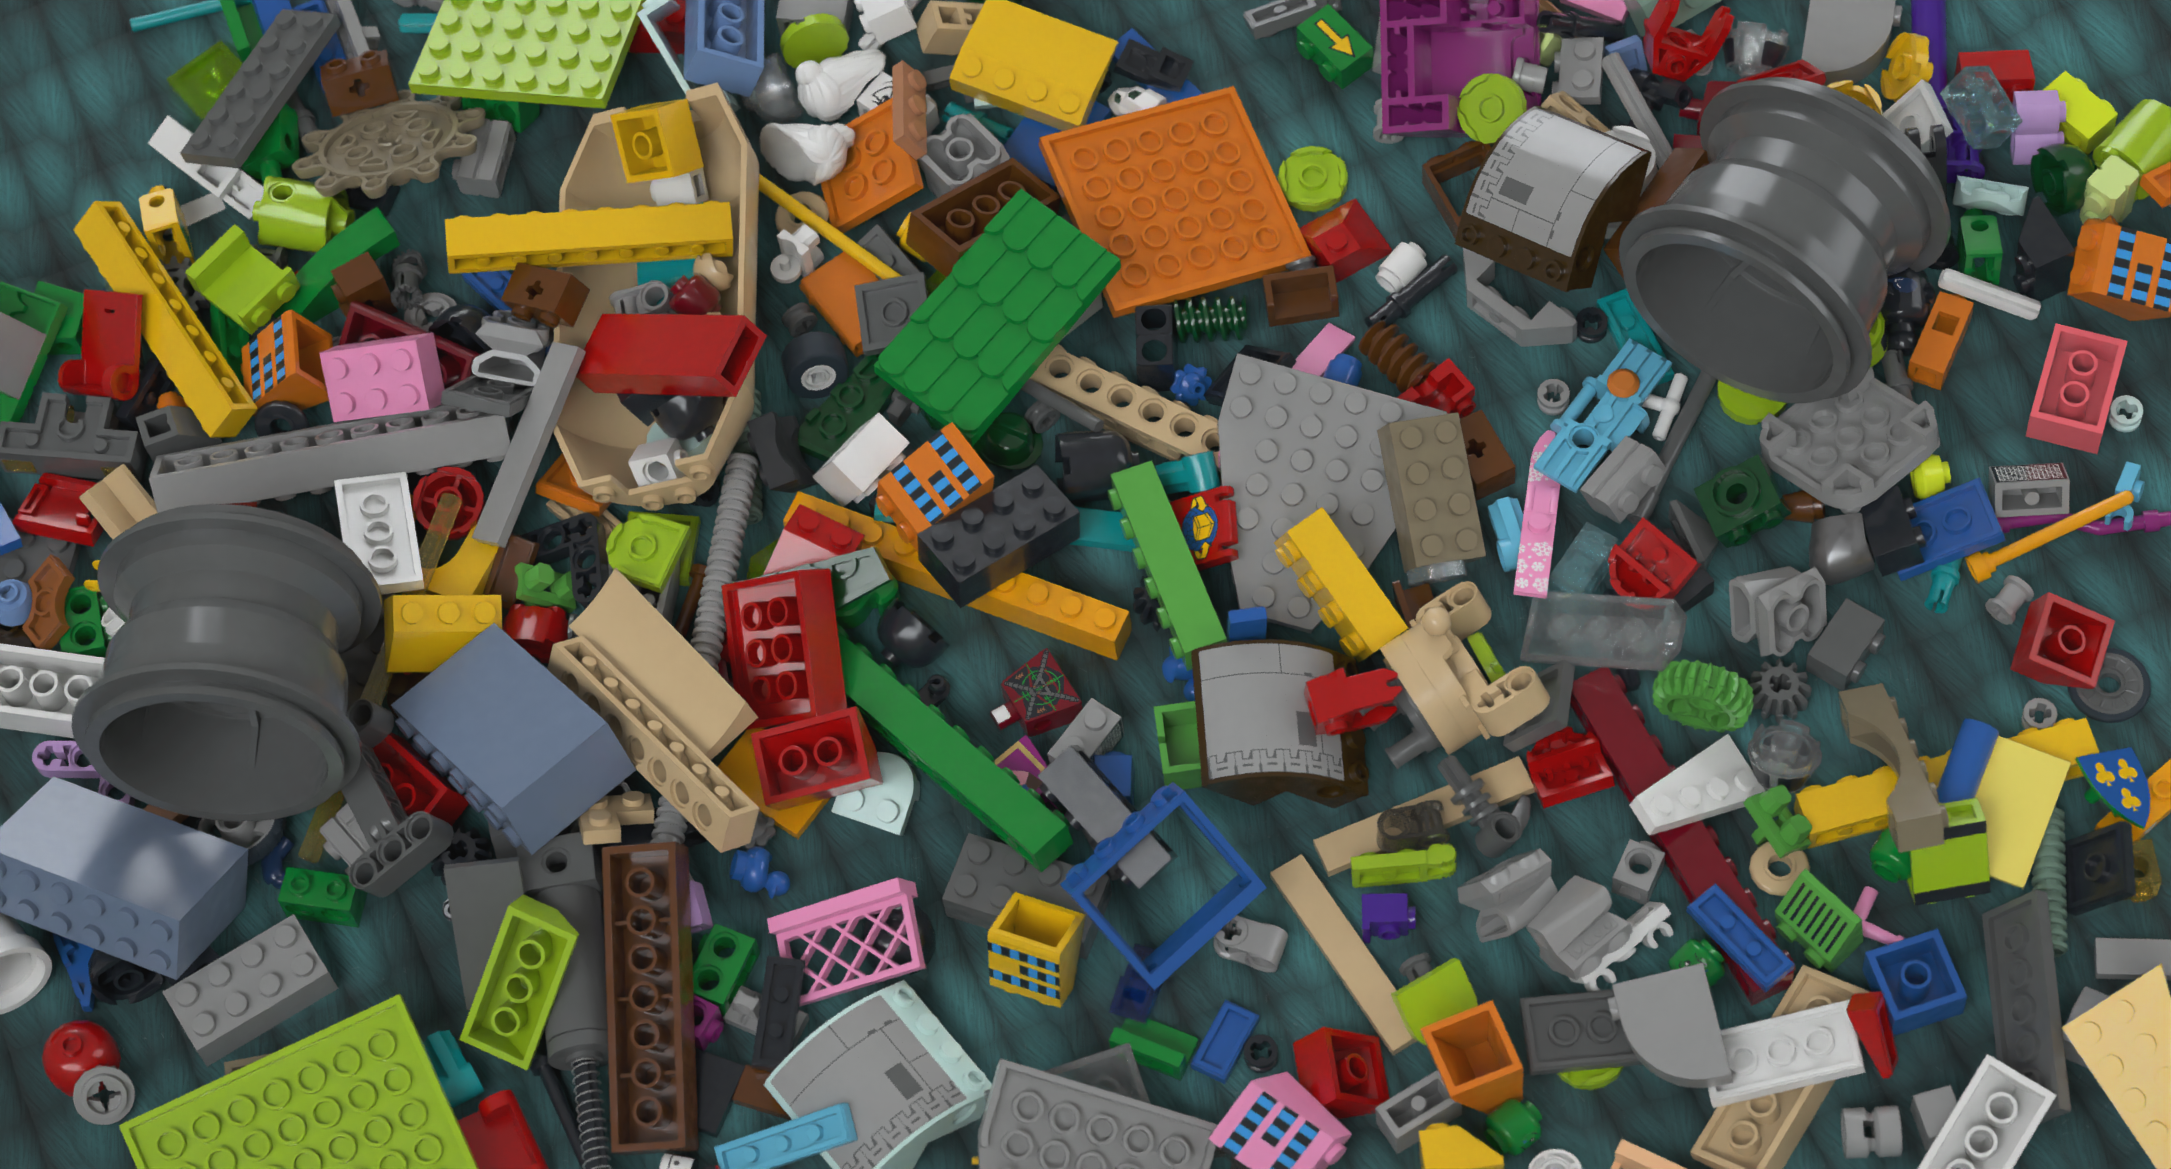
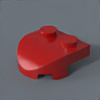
M1644 517L1637 523L1620 546L1614 545L1608 558L1611 578L1609 580L1614 590L1626 600L1645 606L1660 605L1673 599L1702 565Z
M1567 726L1536 741V745L1532 750L1526 753L1530 779L1543 808L1615 786L1613 774L1601 753L1599 740L1590 731H1588L1587 735L1574 733L1573 728Z

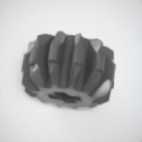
M1779 658L1776 661L1775 667H1772L1764 661L1761 665V672H1752L1750 678L1752 682L1750 686L1753 688L1754 695L1752 710L1762 709L1761 717L1763 720L1772 714L1776 715L1775 720L1778 724L1782 722L1783 715H1787L1794 721L1797 718V710L1805 711L1807 709L1808 700L1806 698L1811 696L1812 688L1806 684L1808 681L1806 672L1796 673L1797 665L1795 662L1788 667H1783V661Z

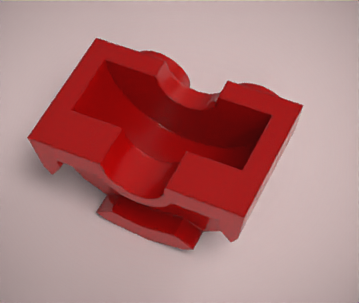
M1450 358L1429 372L1428 378L1417 387L1411 386L1397 397L1446 411L1447 414L1458 412L1461 419L1470 415L1476 407V403L1472 400L1475 395V387Z
M514 604L510 607L508 615L504 618L502 630L531 656L538 658L541 663L549 664L553 644L568 640L567 614L562 608L557 606L544 608Z

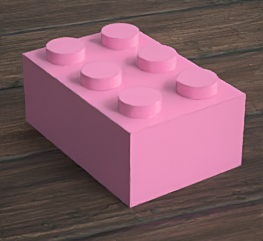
M433 332L338 345L319 353L333 422L425 411L441 405L442 391L445 389Z

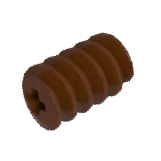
M1379 321L1362 337L1358 346L1359 351L1363 355L1368 356V360L1373 365H1377L1378 370L1382 374H1387V379L1391 383L1396 384L1400 392H1405L1411 386L1417 387L1428 378L1429 372L1438 365L1434 361L1425 365L1428 355L1425 352L1416 355L1419 348L1416 343L1406 346L1409 336L1405 333L1397 336L1400 330L1398 325L1392 324L1385 328L1386 321Z

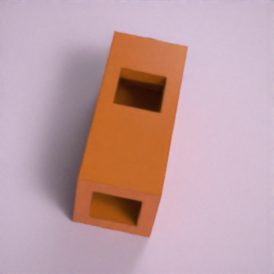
M1939 292L1909 361L1908 378L1941 391L1971 322L1973 302L1967 301L1965 297L1959 294Z

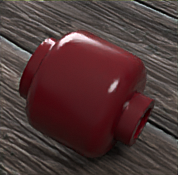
M701 274L693 275L689 279L683 275L669 289L674 294L670 299L669 307L677 314L706 315L710 312H719L723 307L719 304L721 300L720 291Z

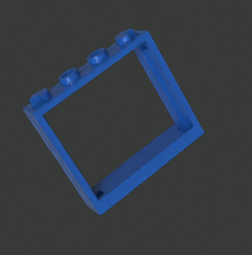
M1174 782L1169 786H1163L1152 795L1151 802L1140 812L1137 811L1129 815L1123 822L1122 828L1113 837L1102 840L1095 847L1094 854L1084 863H1079L1072 867L1066 874V879L1060 884L1138 975L1154 990L1267 888L1187 793ZM1179 806L1236 872L1237 876L1142 961L1083 892Z

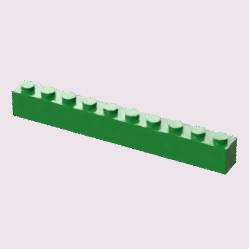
M837 624L848 708L858 707L864 722L1040 873L1073 844L1068 829L1071 825L1060 811L1055 809L1051 812L1045 807L1044 800L1034 789L1029 788L1025 790L1019 785V779L1009 768H999L995 764L993 756L983 746L978 748L970 743V738L958 725L951 727L947 724L944 715L936 706L930 704L927 707L920 701V695L908 683L904 686L896 680L897 677L886 664L881 663L878 665L875 663L867 648L859 642L854 645L848 640L849 636L845 630Z

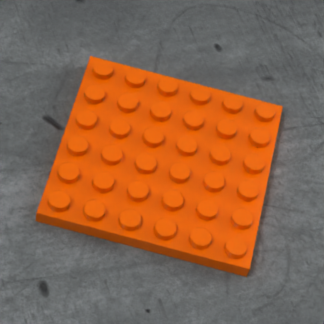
M1234 86L1039 138V148L1073 226L1121 260V269L1102 290L1113 318L1135 313V307L1164 305L1174 302V299L1178 301L1262 278V275L1289 270L1286 269V264L1312 256Z

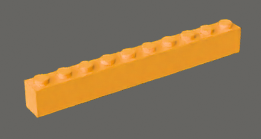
M800 491L797 492L783 519L784 527L799 504L864 534L861 550L878 547L891 575L898 581L953 600L918 560V552L912 544H906L901 539L896 526L876 521L869 516ZM1023 572L966 605L1117 661L1132 631L1128 610Z

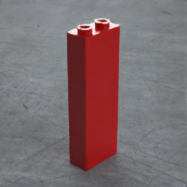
M602 314L584 348L586 353L576 378L594 393L736 397L767 335L745 315Z

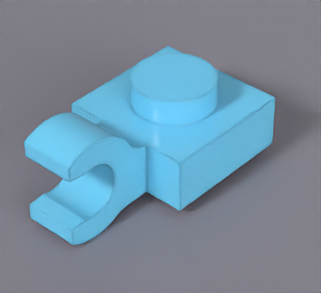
M2126 462L2116 486L2115 495L2128 490L2133 493L2134 502L2140 501L2145 481L2140 480L2141 465ZM2131 504L2105 516V525H2110L2112 518L2115 516L2124 517L2123 530L2128 531L2133 525L2134 511Z

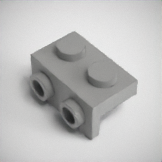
M1604 37L1562 38L1561 52H1555L1554 69L1555 73H1559V81H1553L1552 94L1564 90L1580 105L1601 104L1603 80L1601 61L1604 58Z

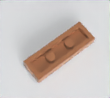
M902 60L892 67L893 142L917 160L927 154L926 79L920 71L914 70Z

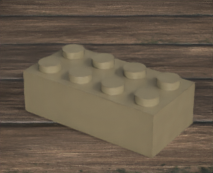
M1459 413L1393 422L1378 429L1377 433L1404 573L1470 563L1485 557L1486 552Z

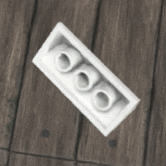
M1987 1054L1918 1169H2013L2054 1101L2056 1094Z

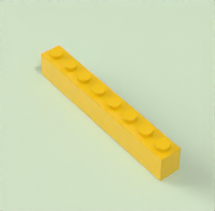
M711 200L703 204L685 205L683 203H671L667 206L653 207L636 205L632 208L620 209L601 207L597 210L587 211L566 209L553 213L531 211L520 215L496 213L487 217L462 215L454 219H445L449 274L514 270L518 262L542 268L696 259L698 255L702 256L705 253H710L712 258L733 256L730 202Z
M94 201L73 229L82 242L83 248L89 253L99 268L100 274L107 280L114 292L143 295L141 334L149 344L150 350L163 365L168 377L174 382L184 397L185 403L191 408L201 423L202 429L210 438L236 437L256 412L257 406L122 203Z
M2066 718L2056 722L2052 727L2038 730V728H2028L2018 733L2017 736L2007 738L2071 762L2064 781L2084 776L2075 760L2076 757L2100 753L2087 718L2079 720ZM1951 750L1947 751L1945 755L1931 759L1929 756L1918 757V761L1924 760L1926 764L1928 783L1934 782L1936 789ZM1884 766L1876 769L1872 774L1862 777L1856 775L1846 776L1839 779L1835 784L1821 787V785H1811L1797 793L1794 804L1795 814L1805 816L1812 825V830L1807 836L1811 844L1807 848L1825 845L1888 827L1887 798L1895 789L1898 781L1892 768Z

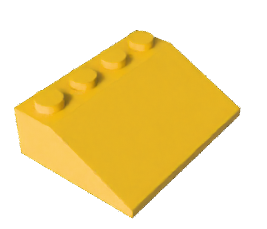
M986 0L961 47L950 74L951 90L1062 131L1084 126L1087 123L1112 61L1118 41L1007 0Z

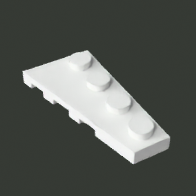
M1727 734L1636 796L1631 802L1630 807L1650 836L1745 807L1743 802L1748 797L1764 792L1765 789L1757 781L1754 772L1729 734Z

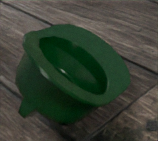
M1004 412L999 414L972 448L983 462L1015 471L1026 469L1041 456L1043 442L1041 434L1035 432L1033 425L1029 424L1024 417L1017 413Z

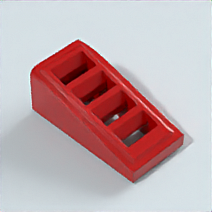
M1881 991L1853 994L1846 1008L1847 1015L1882 1078H1891L1899 1057L1884 995Z

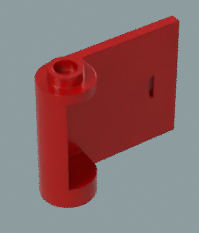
M84 289L81 359L65 361L58 372V383L65 393L82 396L111 397V399L122 401L129 400L136 394L139 386L143 295Z
M503 1090L490 1095L478 1105V1112L458 1120L479 1169H549L512 1090Z

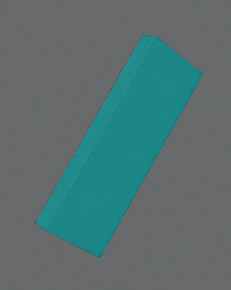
M1627 289L1597 299L1596 306L1606 314L1608 319L1607 327L1619 351L1628 339L1631 338L1667 359L1650 326L1636 309ZM1671 367L1658 385L1673 380L1674 372Z

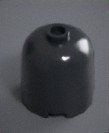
M1074 431L1055 435V463L1062 462L1063 478H1057V487L1072 504L1109 499L1107 490L1113 489L1111 474L1140 465L1138 452H1131L1128 440L1117 431Z

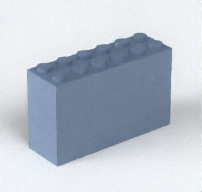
M495 623L491 624L391 705L399 717L395 724L408 739L412 737L414 740L410 746L424 759L429 758V765L442 777L447 775V782L459 794L462 795L465 792L466 800L477 813L484 810L483 815L494 829L498 831L502 827L504 829L502 833L515 848L522 845L531 855L636 771L609 724Z
M53 776L0 827V913L177 980L245 908L249 849Z

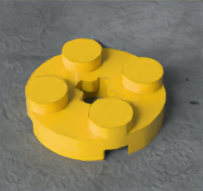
M1904 32L1894 39L1885 58L1891 59L1888 70L1882 69L1880 85L1885 98L1897 102L1920 80L1923 79L1929 82L1933 74V64L1928 62V37Z

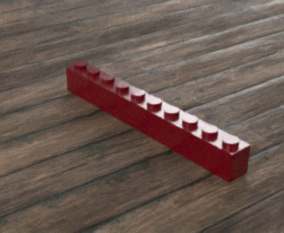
M1605 665L1573 681L1570 706L1587 733L1590 731L1598 738L1601 753L1615 781L1629 804H1631L1636 796L1676 770V767L1673 764L1667 765L1662 756L1664 751L1659 739L1655 734L1649 735L1644 727L1645 718L1640 708L1636 704L1631 706L1625 696L1627 689L1618 674L1613 676L1608 666ZM1699 820L1649 836L1653 844L1658 846L1660 851L1665 852L1664 862L1690 904L1716 884L1778 947L1775 942L1777 937L1773 926L1768 919L1762 920L1755 909L1757 908V902L1748 887L1743 889L1736 878L1738 877L1737 868L1729 856L1723 857L1717 847L1720 845L1718 837L1710 825L1705 827L1703 822ZM1711 938L1717 950L1726 959L1724 962L1751 1006L1788 989L1792 984L1793 971L1796 970L1795 964L1794 969L1765 993ZM1783 950L1782 952L1793 962L1790 954Z

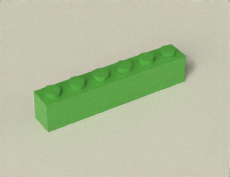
M1151 460L1111 474L1113 489L1107 490L1113 510L1120 509L1123 519L1119 521L1125 539H1132L1136 547L1132 549L1138 570L1144 568L1148 578L1144 579L1148 595L1151 600L1155 598L1158 600L1160 608H1157L1156 611L1163 630L1169 628L1173 638L1169 639V644L1176 660L1182 658L1188 671L1192 669V650L1208 645L1225 643L1227 638Z

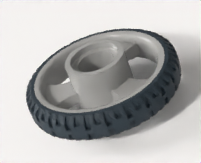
M286 817L261 821H224L198 818L194 829L209 834L216 824L222 836L220 839L249 849V866L265 858L266 855L270 854L269 852H272L277 847L285 833Z

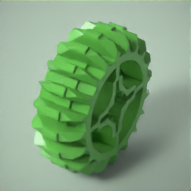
M1684 659L1681 662L1671 661L1669 664L1663 665L1657 678L1654 680L1652 688L1654 690L1652 695L1654 699L1653 705L1659 708L1661 714L1668 715L1671 721H1678L1682 726L1688 725L1695 730L1704 729L1707 732L1715 730L1719 733H1724L1725 730L1730 732L1736 731L1737 728L1744 727L1754 705L1753 688L1746 679L1738 677L1736 672L1727 671L1724 666L1717 667L1712 663H1701L1699 660L1690 662Z

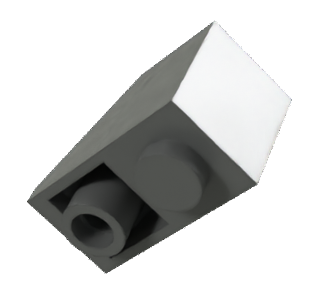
M169 405L135 417L144 446L153 463L158 455L222 443L221 437H209L202 429L201 423L191 408Z

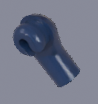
M284 836L277 847L261 860L263 880L268 885L272 884L276 889H281L285 871L282 869V861L294 846Z

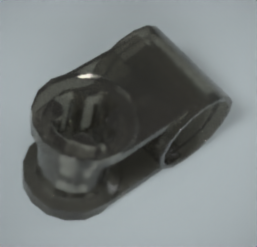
M1428 800L1416 805L1385 810L1377 821L1376 842L1378 847L1385 853H1396L1402 849H1429L1432 844L1440 843V845H1443V843H1448L1451 836L1450 832L1444 827L1441 815L1444 810L1442 802ZM1395 827L1400 829L1402 833L1392 836L1387 834L1385 830Z

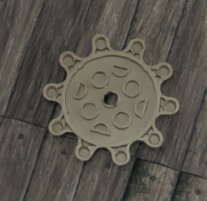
M410 89L398 91V101L387 103L375 109H363L339 115L343 123L331 130H315L305 134L302 137L303 145L308 151L316 153L295 161L292 164V170L300 179L322 176L315 181L314 185L323 197L334 196L346 188L361 186L362 191L367 197L375 199L385 195L390 185L400 186L408 183L411 179L419 180L422 183H430L438 179L440 166L442 165L441 161L450 157L469 156L476 152V136L464 133L484 125L485 110L483 108H470L456 111L461 107L462 97L439 95L429 101H416V94L411 93Z

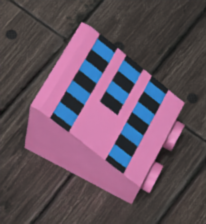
M1283 1072L1252 1080L1208 1139L1250 1169H1326L1329 1164L1336 1163L1346 1151L1344 1144L1352 1134L1288 1072Z

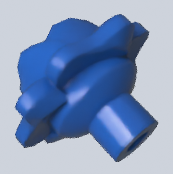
M1188 363L1185 365L1184 371L1179 369L1175 371V379L1170 387L1171 392L1176 394L1175 400L1182 403L1187 402L1191 406H1196L1199 399L1206 400L1203 395L1212 384V379L1206 376L1207 369L1204 367H1194Z

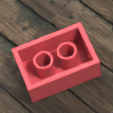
M2056 323L2025 437L2098 454L2128 341Z

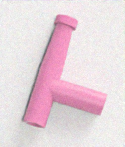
M1865 886L1853 910L1862 919L1863 936L1886 945L1904 940L1905 937L1896 936L1866 921L1878 891L1872 887Z

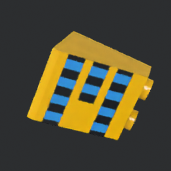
M1014 892L988 930L990 985L1001 988L1008 993L1019 994L1038 1000L1045 1005L1061 1008L1074 987L1086 914Z

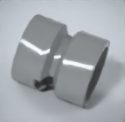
M1898 1106L1875 1107L1872 1113H1868L1864 1107L1842 1108L1841 1135L1845 1159L1868 1158L1870 1152H1875L1878 1157L1901 1156L1902 1132ZM1871 1126L1872 1138H1864V1127Z

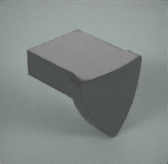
M954 65L924 71L927 92L951 87L949 77ZM964 94L966 104L974 102L973 97Z

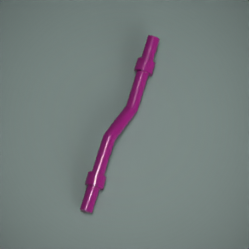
M2157 509L2142 511L2141 515L2133 517V525L2128 531L2123 530L2124 517L2112 519L2110 525H2105L2104 520H2095L2076 530L2098 536L2143 530L2144 533L2160 531V527L2171 526V511L2159 513ZM2073 514L1998 517L1997 520L2003 534L2010 533V529L2054 524Z

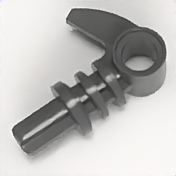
M1450 755L1444 758L1437 767L1456 793L1450 799L1451 802L1457 806L1464 804L1466 808L1462 811V814L1464 816L1472 815L1473 819L1469 822L1470 825L1481 828L1475 836L1477 848L1483 855L1489 858L1502 856L1521 837L1522 831L1529 821L1531 813L1530 798L1522 795L1511 813L1500 812L1497 803L1489 804L1488 800L1492 797L1489 792L1481 793L1480 790L1485 785L1481 778L1473 781L1455 756Z

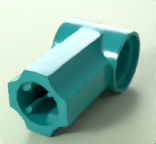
M1213 451L1182 457V460L1164 462L1155 467L1166 495L1188 490L1189 493H1196L1221 486Z
M450 1030L437 1031L427 1037L425 1042H423L424 1047L452 1109L485 1092L470 1062H466L462 1051Z

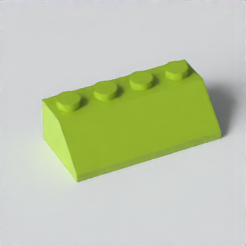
M524 894L508 905L459 1039L525 1070L530 1069L579 937V933L557 909Z

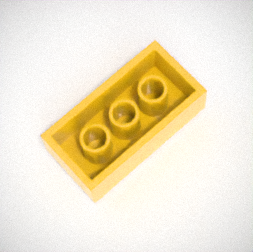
M1323 507L1292 527L1274 542L1277 547L1275 553L1278 559L1286 568L1291 566L1299 578L1296 580L1298 587L1307 598L1313 597L1320 607L1318 614L1328 628H1335L1342 638L1339 640L1340 646L1349 657H1355L1358 662H1361L1408 629L1403 619Z

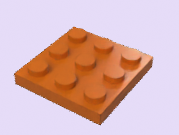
M893 98L845 125L855 131L854 144L847 150V160L841 172L834 178L821 183L824 199L829 210L830 224L842 233L851 230L924 188L917 160L893 142Z

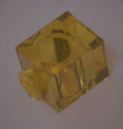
M2152 839L2133 841L2134 869L2141 870L2145 877H2135L2136 895L2124 900L2131 899L2132 902H2144L2158 895L2162 878Z

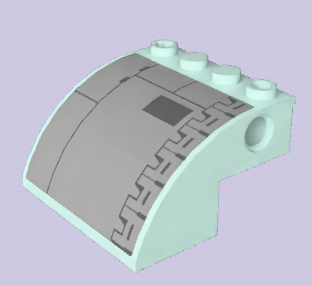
M902 980L859 1000L824 1023L776 1067L767 1078L764 1086L792 1120L840 1103H849L858 1141L820 1153L832 1169H913L927 1143L981 1118L985 1111L992 1083L943 1027L938 1018L933 1015L916 995L915 991L905 980Z

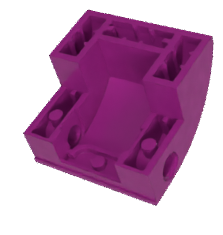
M1380 0L1382 134L1431 138L1469 137L1461 128L1457 117V107L1459 108L1461 100L1459 97L1462 89L1471 79L1490 73L1501 74L1512 79L1518 57L1525 58L1527 63L1540 66V31L1538 30L1540 26L1536 25L1539 15V0ZM1523 91L1527 101V111L1534 106H1541L1540 93Z

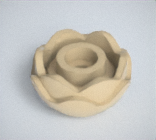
M705 253L702 256L698 255L694 261L693 275H703L720 292L732 286L730 283L734 275L727 273V267L724 262L713 260L710 253Z

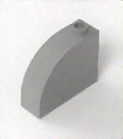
M1810 0L1801 60L1804 59L1825 72L1827 80L1824 86L1843 80H1851L1853 84L1863 80L1879 66L1885 57L1890 43L1892 26L1899 27L1902 6L1895 5L1896 0Z
M1703 963L1612 985L1615 997L1608 998L1613 1021L1621 1019L1631 1050L1650 1072L1667 1082L1689 1088H1709L1733 1082Z

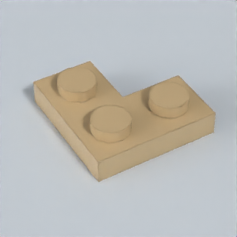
M629 791L623 795L604 796L577 818L583 845L621 842L620 825L654 823V807L650 793L643 794L639 791Z

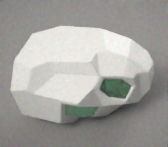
M1138 86L1119 88L1108 98L1110 109L1116 117L1167 104L1166 98L1149 88L1145 90Z

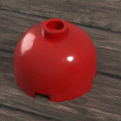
M441 467L437 469L438 472L432 473L429 477L424 476L419 481L413 492L412 507L419 524L430 535L441 540H458L467 537L470 530L477 525L486 504V498L481 485L470 472L459 467Z
M74 1020L62 1024L50 1034L44 1044L42 1062L46 1076L57 1089L70 1097H73L74 1085L84 1071H89L97 1065L115 1066L119 1069L121 1060L118 1044L104 1027L90 1020ZM100 1081L98 1093L105 1088L103 1081Z

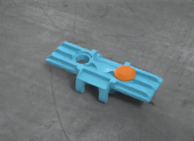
M1629 338L1604 373L1600 374L1597 379L1587 376L1582 382L1583 388L1560 419L1553 420L1550 428L1552 431H1555L1556 436L1534 464L1533 469L1577 493L1608 450L1613 451L1625 436L1631 437L1635 430L1641 434L1645 432L1650 425L1648 413L1641 406L1672 366V362ZM1594 396L1600 399L1583 423L1576 422ZM1578 445H1587V446H1589V447H1588V448H1579V447H1577V446H1578Z

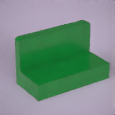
M219 0L235 47L243 64L263 37L253 4L237 8L234 0Z
M1130 1012V1014H1134V1015H1137V1016H1141V1015H1138V1014H1136V1013ZM1127 1016L1121 1029L1114 1028L1109 1038V1044L1112 1054L1181 1081L1196 1050L1198 1039L1146 1017L1144 1020H1139Z

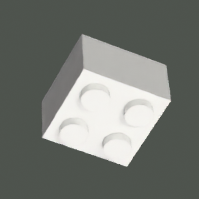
M877 413L860 426L812 477L842 507L852 500L858 504L865 496L868 497L878 487L879 480L904 460L906 456L902 451L910 442L880 413Z

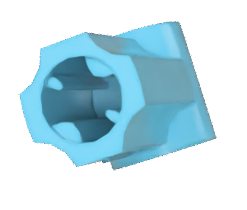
M1508 496L1497 499L1492 505L1488 506L1489 518L1497 538V552L1504 572L1517 569L1523 513L1518 498L1513 499Z

